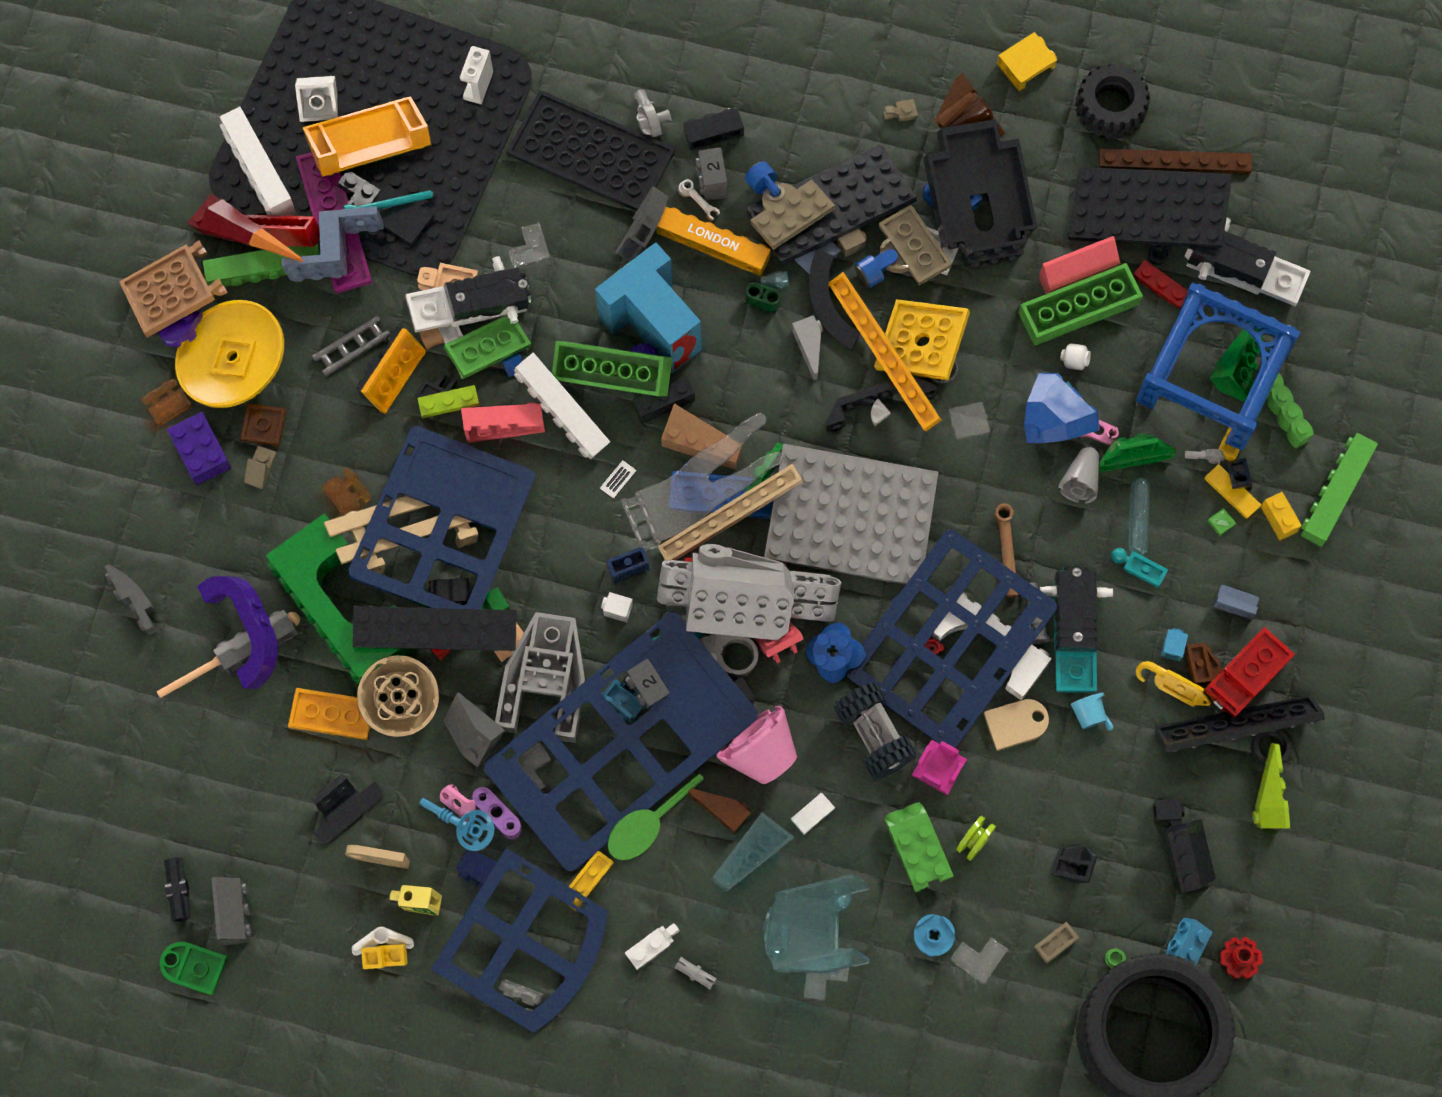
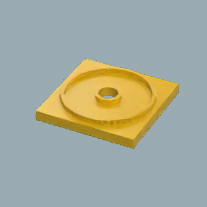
M896 299L885 335L912 375L949 380L970 311L967 308ZM922 337L930 339L925 346L917 345L918 340ZM876 359L875 369L885 371L878 359Z

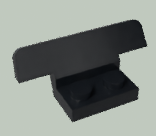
M342 773L311 799L328 820L314 831L313 835L321 843L328 844L383 798V791L376 782H373L359 794Z

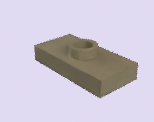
M1065 922L1033 948L1047 964L1076 942L1079 937L1070 925Z

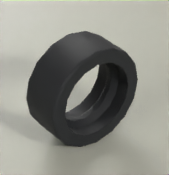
M1281 729L1275 732L1268 731L1256 735L1251 743V754L1261 766L1265 767L1267 758L1260 752L1259 744L1266 736H1273L1281 741L1283 745L1281 754L1282 764L1290 756L1292 749L1291 740Z

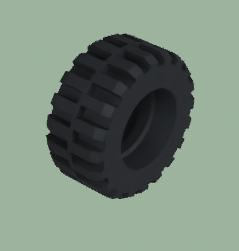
M1109 63L1106 67L1103 64L1098 66L1097 70L1092 69L1088 75H1085L1079 86L1075 103L1076 114L1080 116L1079 121L1082 125H1087L1086 129L1089 132L1094 131L1098 137L1101 135L1106 136L1105 139H1111V137L1120 139L1123 137V134L1125 136L1131 135L1133 130L1137 131L1141 123H1143L1149 108L1150 92L1147 91V82H1142L1143 77L1141 74H1135L1133 68L1127 69L1123 64L1115 66V63ZM1104 91H1115L1122 94L1128 100L1130 107L1124 111L1111 112L1102 108L1095 96Z

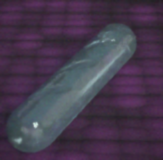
M1137 478L1132 482L1130 496L1129 549L1131 552L1134 551L1140 555L1145 554L1148 550L1150 484L1144 478Z

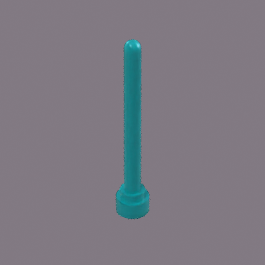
M429 190L361 206L347 204L343 205V210L376 206L379 210L433 197V192Z

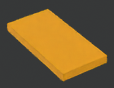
M402 328L361 390L364 396L384 414H386L426 353L423 346L408 330Z
M296 688L288 723L289 728L368 740L371 726L365 721L359 710L357 697Z

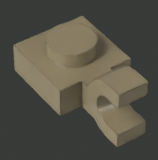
M914 99L895 102V107L886 106L884 108L885 112H883L885 120L898 117L899 122L918 118Z

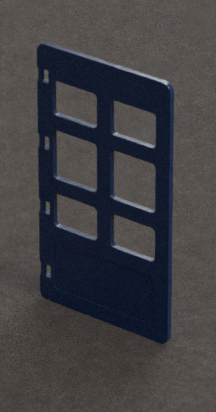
M670 612L485 763L484 770L563 868L567 871H574L608 843L611 831L623 817L637 810H648L753 723L758 717V712L695 634L691 631H686V623L677 613ZM659 628L663 634L653 640L650 634ZM648 658L670 694L652 705V708L632 725H627L601 694V689L622 672L626 673ZM611 668L614 674L604 680L601 675ZM585 702H590L615 732L616 738L586 763L580 764L556 736L553 729ZM562 708L565 714L558 720H555L552 715ZM661 719H664L691 751V755L669 773L665 772L640 741V736ZM538 741H543L569 774L563 782L548 794H543L517 762V758ZM513 748L516 754L507 761L503 755ZM628 749L655 781V785L628 808L619 812L593 781L592 776L620 752ZM577 788H581L608 822L605 827L586 842L581 841L556 810V805Z

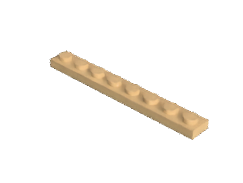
M791 464L662 543L658 548L665 560H677L803 483V480L795 466Z

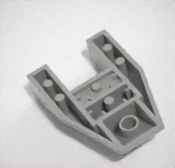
M535 612L516 646V651L513 652L505 666L495 722L505 730L504 732L516 734L524 692L561 697L560 701H562L585 682L575 618ZM582 705L556 726L555 734L561 741L576 743ZM562 708L558 711L557 720L565 714Z

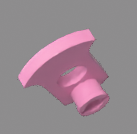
M1099 420V426L1104 429L1102 435H1096L1092 432L1080 436L1081 439L1089 437L1111 446L1119 435L1117 427ZM1109 433H1113L1114 436H1112L1111 438H1109V437H1110Z
M453 784L446 786L441 791L440 801L460 817L471 810H476L474 799L469 800L458 792L456 786L452 788ZM454 799H457L461 803V807H458L455 804Z

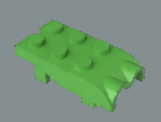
M920 802L909 805L902 810L891 812L883 818L915 892L928 888V883L938 879L939 882H943L954 877L928 814Z

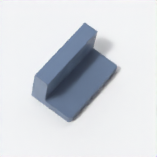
M1221 585L1214 607L1252 620L1258 609L1259 597Z

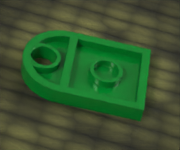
M176 942L168 946L162 953L160 970L164 977L172 983L213 996L228 956L187 942ZM171 954L176 955V963L174 965H167V957Z

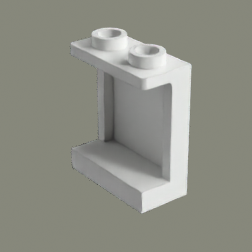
M474 46L470 48L460 75V80L468 83L463 95L464 100L482 104L493 74L489 50Z

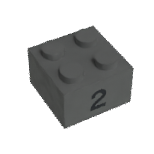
M721 147L698 151L699 158H695L700 195H704L705 201L727 198V178Z
M648 658L626 672L627 677L625 681L630 689L635 688L638 693L636 699L642 707L645 705L648 709L670 694Z

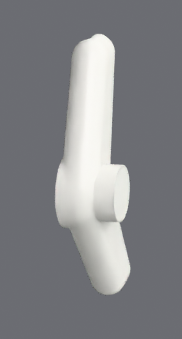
M377 927L352 946V953L357 956L361 954V948L383 943H406V948L411 949L414 946V942L408 936L385 927Z

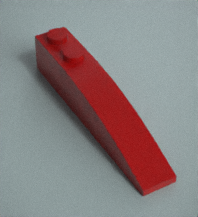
M245 215L285 246L315 247L320 240V227L314 217Z

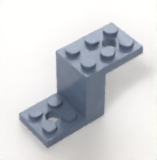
M377 206L319 212L321 255L302 256L303 262L282 258V266L289 280L300 282L304 279L320 280L323 277L340 278L347 275L346 233L356 234L359 231L376 232L384 229L383 220Z

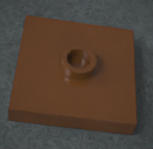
M248 403L240 437L241 442L280 447L287 409Z

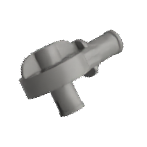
M638 90L634 96L639 105L637 108V121L640 130L652 138L662 135L660 124L672 121L669 110L656 113L655 104L648 100L645 90Z

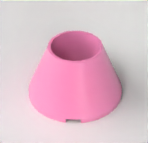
M775 706V711L770 712L768 709L759 714L757 719L733 738V741L728 746L725 745L719 750L717 758L761 784L769 783L783 774L795 762L797 754L785 711L781 706Z

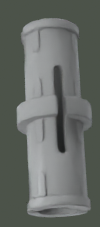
M683 957L679 959L675 966V969L689 976L690 980H696L709 990L717 979L701 970L702 967L699 965L696 967L683 959Z

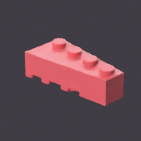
M537 403L461 408L464 432L468 443L545 432L542 408Z

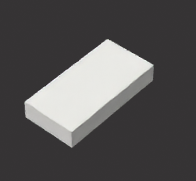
M820 793L794 815L791 821L805 835L830 814L835 807L823 793Z

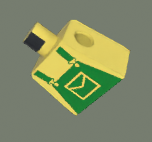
M402 885L400 891H391L390 902L398 903V906L405 911L439 916L442 895L434 889Z

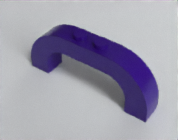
M235 576L210 577L197 587L205 603H220L227 596L233 601L248 633L252 647L249 660L236 672L244 689H258L269 679L277 661V638L270 619L256 591L246 580Z

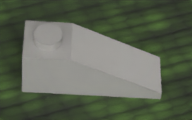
M814 315L792 323V332L813 380H817L820 339L823 328L820 321H816Z

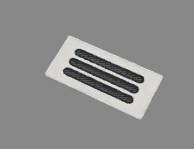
M622 460L600 489L614 498L636 470Z

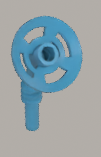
M425 798L421 799L419 805L438 815V818L442 819V821L457 826L456 835L458 842L465 849L478 851L485 848L491 842L494 835V823L486 812L471 810L460 819L454 816V813L450 812V810L440 808ZM476 815H480L481 817H483L486 823H483L481 819L476 818ZM483 830H487L485 838L482 842H479L478 838L482 835ZM462 837H464L467 841L472 842V845H469L466 842H464Z

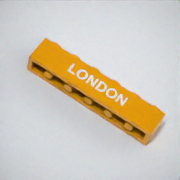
M665 207L656 227L657 234L758 276H762L770 259L771 250L766 245L753 243L747 237L736 236L730 230L719 229L710 222H702L697 217L685 215L676 208Z

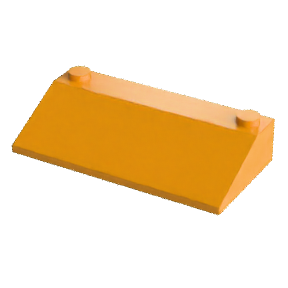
M411 96L303 127L307 142L322 177L431 145L428 126Z

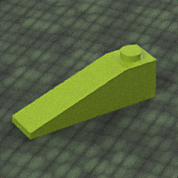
M1275 743L1270 745L1255 804V811H1253V822L1259 828L1286 829L1290 828L1288 801H1285L1283 798L1284 790L1286 789L1285 782L1279 774L1283 772L1280 745Z

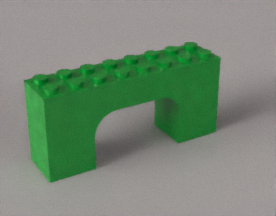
M324 513L268 553L266 557L269 562L266 564L275 578H278L285 591L290 594L297 607L301 608L310 624L315 627L319 636L325 640L332 653L336 654L345 670L349 668L350 676L358 685L364 673L375 662L390 656H409L417 649L352 647L353 624L344 619L322 590L323 580L326 575L341 564L336 549L348 545L341 534L329 537L324 522L329 521V518ZM377 664V665L375 666V668L373 669V671L376 670V669L379 667V666H378L379 664Z

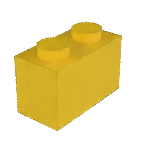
M1283 492L1265 499L1261 505V509L1279 541L1297 533L1302 526Z

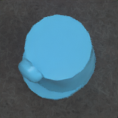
M1104 693L1091 695L1071 703V707L1082 729H1087L1104 722L1108 731L1113 729V724L1105 714L1101 699Z

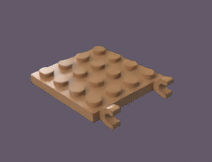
M200 240L191 247H188L187 244L119 281L147 338L214 301V295L221 296L228 293L220 279L215 280L208 286L194 257L208 255Z

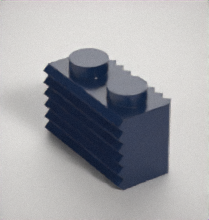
M643 546L606 560L607 569L615 584L617 581H623L624 578H631L635 574H642L643 571L650 570V562Z

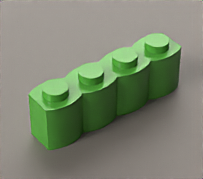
M1278 373L1268 394L1267 403L1270 410L1277 415L1280 427L1287 432L1290 444L1298 448L1309 443L1313 436V429L1310 423L1303 418L1301 408L1294 402L1291 391L1284 386L1283 378Z

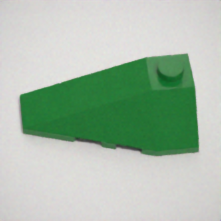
M1244 329L1216 363L1210 376L1218 391L1243 402L1246 401L1255 382L1252 378L1253 372L1257 371L1258 364H1256V354L1260 353L1256 341Z

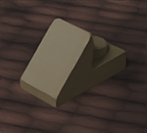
M258 446L253 459H248L244 483L263 489L277 457V452Z

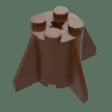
M964 73L960 74L954 81L936 115L937 117L934 119L939 128L995 119L992 113L993 110L985 103L982 97H978V92ZM997 122L999 136L1001 138L1006 133L1003 131V129Z

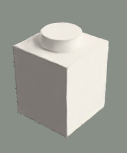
M609 592L608 598L604 597L601 609H603L604 616L627 623L633 606V600Z

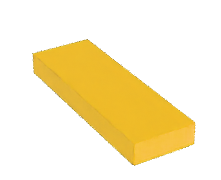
M1219 464L1205 476L1204 479L1245 519H1248L1260 508L1261 504L1245 488L1232 489L1229 473Z
M598 850L569 887L587 898L614 862ZM575 897L573 904L580 907L583 902Z

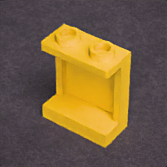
M1034 32L999 54L997 65L1017 90L1021 91L1025 88L1026 82L1049 67L1054 69L1057 57L1052 50L1047 48L1043 38L1038 37Z

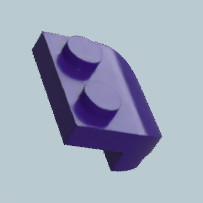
M194 311L158 331L164 344L170 347H179L181 342L186 340L193 341L197 336L195 329L203 318L201 311Z

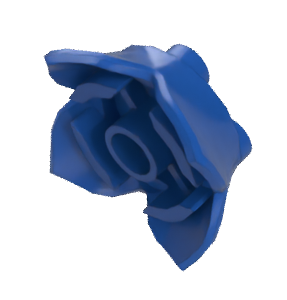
M840 622L828 625L820 635L811 639L806 647L808 660L817 666L822 678L832 684L841 681L846 676L848 669L858 667L866 658L863 646L851 637L849 628ZM832 647L838 650V654H835V657H832V654L829 653Z

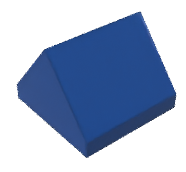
M519 353L501 361L509 378L514 376L515 367L523 361Z

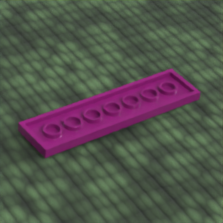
M312 152L296 156L312 215L319 225V212L343 210V205H347L349 201L346 192L337 187L338 182L342 178L340 172L322 177ZM346 233L347 275L340 278L331 277L336 294L373 283L358 233Z

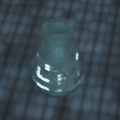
M780 270L762 276L761 284L771 288L785 289L786 286L790 285L788 272Z

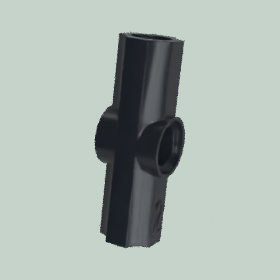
M169 858L164 860L167 879L165 891L170 903L171 919L173 922L187 921L191 919L188 903L190 891L188 881L185 879L183 858Z

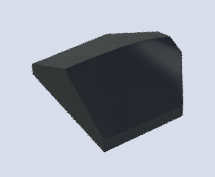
M1080 845L1067 848L1061 847L1058 850L1051 875L1072 883H1089L1097 856L1089 847Z

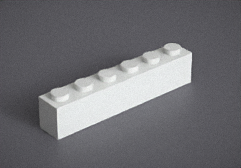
M534 353L515 367L514 376L520 383L524 382L527 385L529 394L533 398L537 397L539 399L542 409L546 413L550 412L552 414L554 423L559 428H564L567 432V438L572 443H577L580 447L578 450L585 458L589 457L591 460L610 443L608 438Z

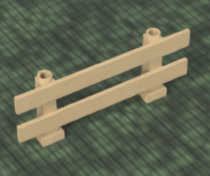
M404 496L396 499L388 518L429 505ZM392 501L385 502L382 506L389 507ZM376 506L357 512L351 511L345 516L324 522L329 537L350 531L355 541L353 544L336 549L341 564L353 560L365 533L364 526L369 524ZM438 516L399 529L424 538L431 535ZM454 516L449 529L455 528L457 532L455 541L457 547L461 548L476 543L478 538L476 527L470 528L468 524L472 521ZM384 539L378 540L367 568L379 574L384 573L385 562L382 557L377 558L375 553L400 545ZM363 549L360 558L367 559L370 551Z

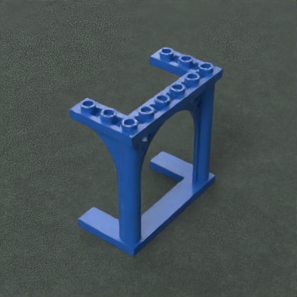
M1192 283L1172 330L1151 372L1147 373L1135 402L1153 410L1159 396L1165 397L1232 428L1225 444L1243 451L1257 425L1256 420L1277 375L1293 348L1300 331L1291 325L1278 322L1274 317H1267L1256 309L1247 308L1236 300L1225 298L1221 293L1212 292L1201 284ZM1204 306L1213 309L1214 315L1212 317L1205 315L1203 311ZM1210 322L1235 324L1246 330L1259 347L1261 354L1260 371L1239 414L1166 381L1188 336L1204 324ZM1268 334L1274 337V340L1263 342L1261 336Z

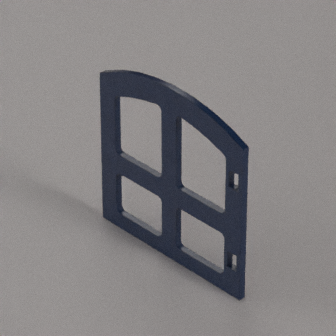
M506 848L431 970L534 1033L553 1019L569 1003L586 980L601 947L608 911ZM521 864L532 870L529 876L518 870ZM507 870L514 871L535 885L533 893L512 925L507 924L485 910L487 901ZM548 896L556 897L588 918L583 944L575 963H570L527 936V930ZM575 897L587 904L583 910L573 904ZM474 923H479L502 938V943L480 978H474L451 962ZM516 949H521L564 976V981L557 990L532 1012L524 1009L493 988Z

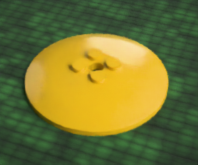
M247 300L223 302L202 313L203 318L195 329L196 338L191 342L189 340L181 342L175 357L176 375L182 389L196 402L213 408L236 406L259 394L276 375L284 354L282 328L276 317L268 309L258 303ZM237 354L236 359L230 361L231 356Z

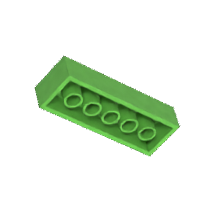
M1127 263L1025 302L1020 305L1018 313L1033 345L1036 346L1138 306L1143 295Z
M556 341L552 375L558 381L654 396H668L673 357Z

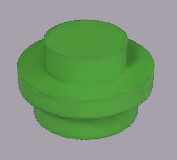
M1117 948L1109 950L1105 955V963L1111 969L1126 960L1124 952Z

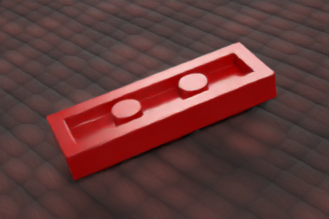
M1144 260L1134 272L1133 277L1174 307L1180 309L1188 290Z

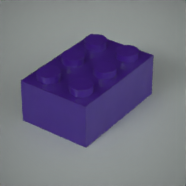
M203 412L167 429L196 485L231 468Z

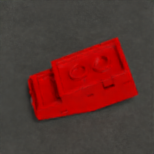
M1264 627L1204 691L1212 697L1211 699L1217 707L1235 718L1290 662L1295 654Z

